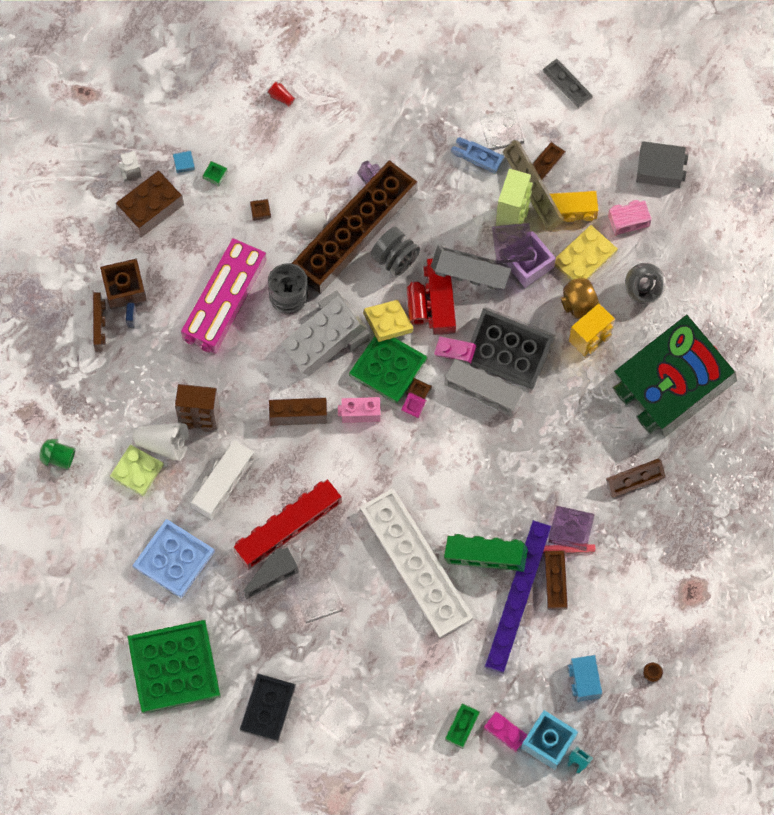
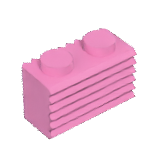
M634 200L625 206L615 205L609 209L608 213L615 236L650 227L652 220L645 200L640 202L639 200Z

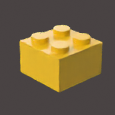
M597 304L571 327L569 342L584 357L588 353H594L602 341L605 343L611 338L615 318L600 304Z

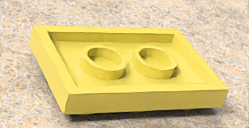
M590 225L556 257L555 267L571 281L578 278L589 279L617 253L618 248Z

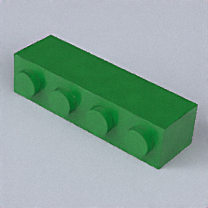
M454 534V536L448 535L444 559L448 564L524 572L528 549L525 543L517 539L504 541L501 538L495 537L491 540L481 536L470 538L462 534Z

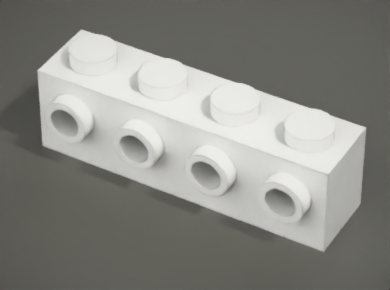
M235 440L231 445H227L222 459H218L215 462L213 472L210 476L207 475L204 478L201 489L195 491L191 497L192 508L211 520L255 459L254 451Z

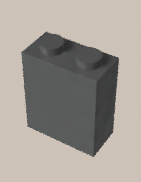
M642 141L636 182L680 188L681 182H685L686 171L683 170L684 165H687L688 154H685L686 147Z

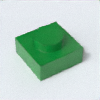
M211 161L203 174V179L220 186L228 169Z

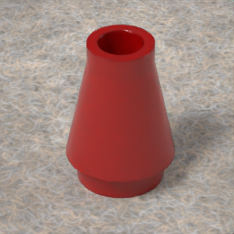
M274 82L268 90L271 98L286 104L288 107L295 101V97L290 94L282 83Z

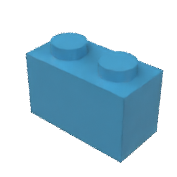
M595 655L571 658L567 669L568 675L573 678L574 683L571 684L572 696H576L577 702L601 699L602 689Z

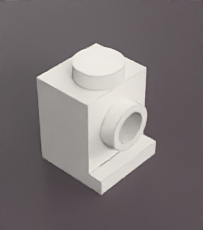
M135 151L120 155L122 162H119L123 181L142 177Z

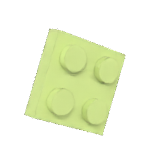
M130 445L111 473L110 479L144 497L164 464Z

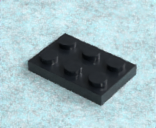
M257 673L240 732L279 743L296 684Z

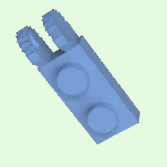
M461 137L457 138L456 143L465 148L466 151L456 146H453L450 150L454 155L460 158L463 157V159L496 174L504 160L503 155Z

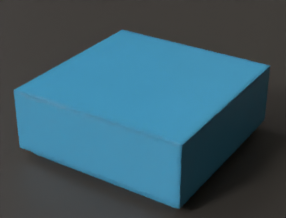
M191 151L173 154L177 173L195 170Z

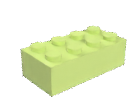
M509 168L498 200L495 234L515 240L518 234H522L524 220L527 218L530 209L531 189L533 183L530 182V174Z

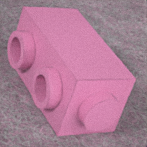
M380 397L341 398L342 405H338V417L342 416V423L380 422Z

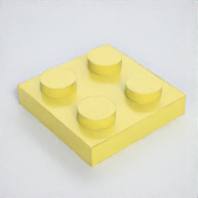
M398 300L364 308L363 314L378 342L413 332L414 328Z

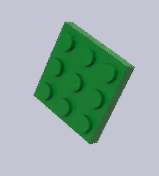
M374 336L349 372V376L398 404L428 360V357L395 337L378 342L376 336Z

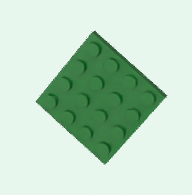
M205 620L127 636L142 714L221 697Z

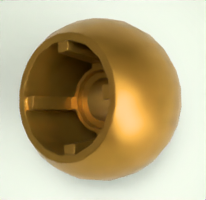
M574 279L563 288L564 297H561V302L565 312H570L573 318L581 319L599 304L596 292L588 279Z

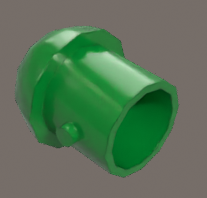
M48 439L41 446L39 458L41 463L48 468L50 465L69 470L76 449L58 443V439Z

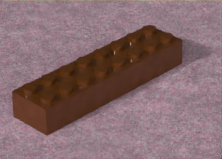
M389 160L292 262V264L298 265L304 270L307 275V284L319 294H322L417 192L418 181Z

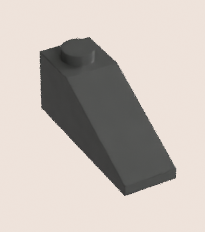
M288 547L284 549L278 548L272 552V555L268 557L243 590L246 599L299 573L298 566Z

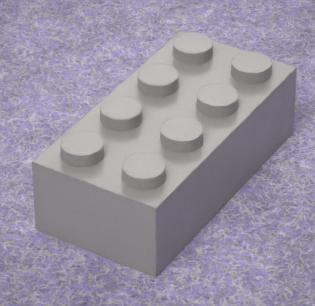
M338 295L280 344L299 370L310 376L367 327L347 300Z

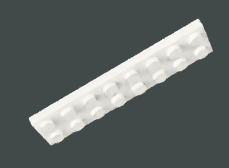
M394 488L360 506L362 514L438 638L441 639L471 622L474 617Z

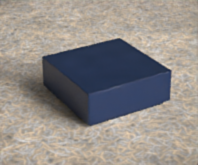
M128 303L126 324L128 328H135V303Z

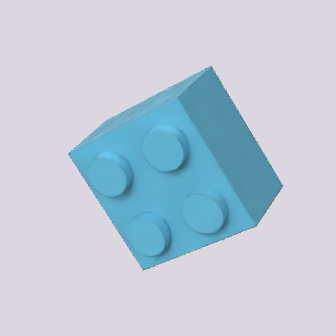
M544 710L522 743L521 749L556 770L575 741L578 731Z

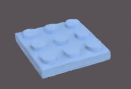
M166 519L132 566L182 599L215 553V549Z

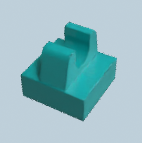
M576 747L569 755L567 766L570 767L573 763H577L579 768L576 773L579 774L591 763L593 757L579 747Z

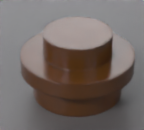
M648 663L643 669V676L649 682H658L663 676V669L657 663Z

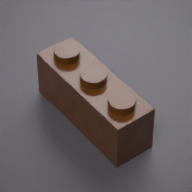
M327 398L269 400L270 426L328 424Z

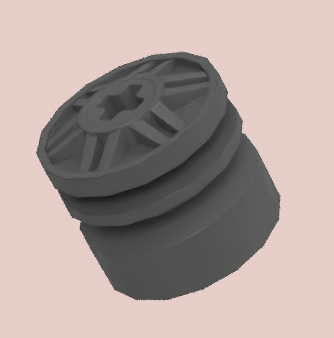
M395 226L379 238L372 248L371 257L379 264H385V269L390 271L394 277H398L415 262L421 248L414 244V241L411 239L406 240V235Z
M291 263L281 264L270 272L268 276V290L272 306L283 313H294L306 305L308 300L307 275L298 265Z

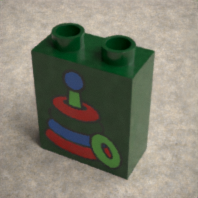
M686 314L614 371L619 383L612 387V389L626 406L634 400L642 409V412L636 418L650 435L658 429L664 437H667L737 382L735 370Z

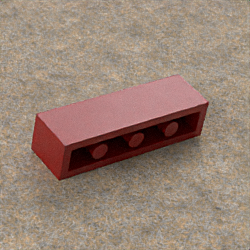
M433 258L427 259L426 266H423L424 277L428 278V283H425V292L429 294L430 299L426 300L427 311H431V317H428L429 329H433V335L456 334L451 276L446 275V277L435 274V271L431 268Z

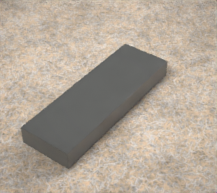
M557 58L543 68V72L578 109L592 99L593 95Z

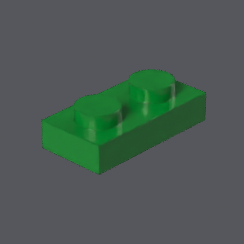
M462 703L446 735L445 741L463 749L480 711Z

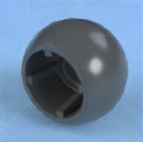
M640 263L633 266L625 278V289L628 296L641 304L655 302L662 296L666 288V280L662 270L650 263ZM642 278H647V282L645 284H639Z

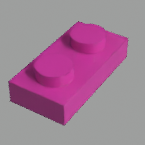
M439 336L434 354L437 357L456 359L458 361L463 360L471 364L476 345Z
M497 711L484 726L486 731L515 753L527 737L526 733Z

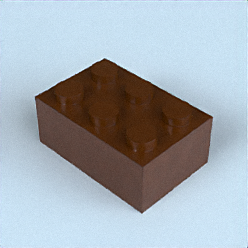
M158 170L115 204L118 214L142 238L180 209L184 202L182 194Z
M178 384L175 400L178 423L186 424L188 430L193 428H200L207 432L217 430L220 414L217 388Z

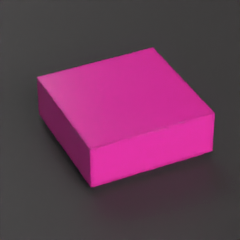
M408 393L401 410L420 418L427 400Z

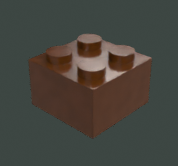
M137 258L100 267L110 309L127 306L128 303L136 304L147 301Z

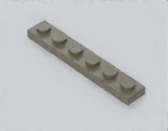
M514 140L502 152L513 170L531 175L530 182L533 183L530 202L546 230L551 232L564 219L519 141Z

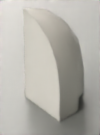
M316 212L301 217L296 222L298 231L304 236L316 238L326 227L325 212Z

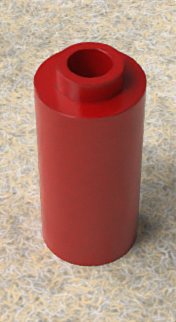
M418 281L411 282L406 287L409 320L412 325H424L428 323L425 285Z

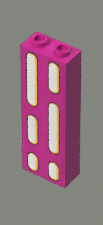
M232 238L181 330L182 339L187 344L200 346L203 351L208 353H217L267 261L266 252Z

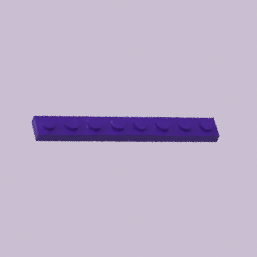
M532 521L525 542L528 549L524 572L516 571L485 664L486 669L504 674L551 529L550 525Z

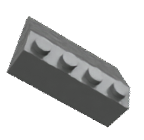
M483 308L470 343L476 345L471 365L533 390L556 335L490 308Z

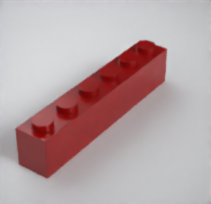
M328 479L324 482H318L312 491L300 495L298 501L294 504L286 505L280 514L271 516L262 527L257 526L248 537L240 538L233 547L234 553L247 570H250L271 555L273 551L282 547L342 503V496Z

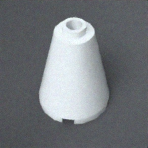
M170 423L139 426L133 432V441H135L137 446L174 461H181L185 456L187 446H184L185 440L189 439L186 424Z

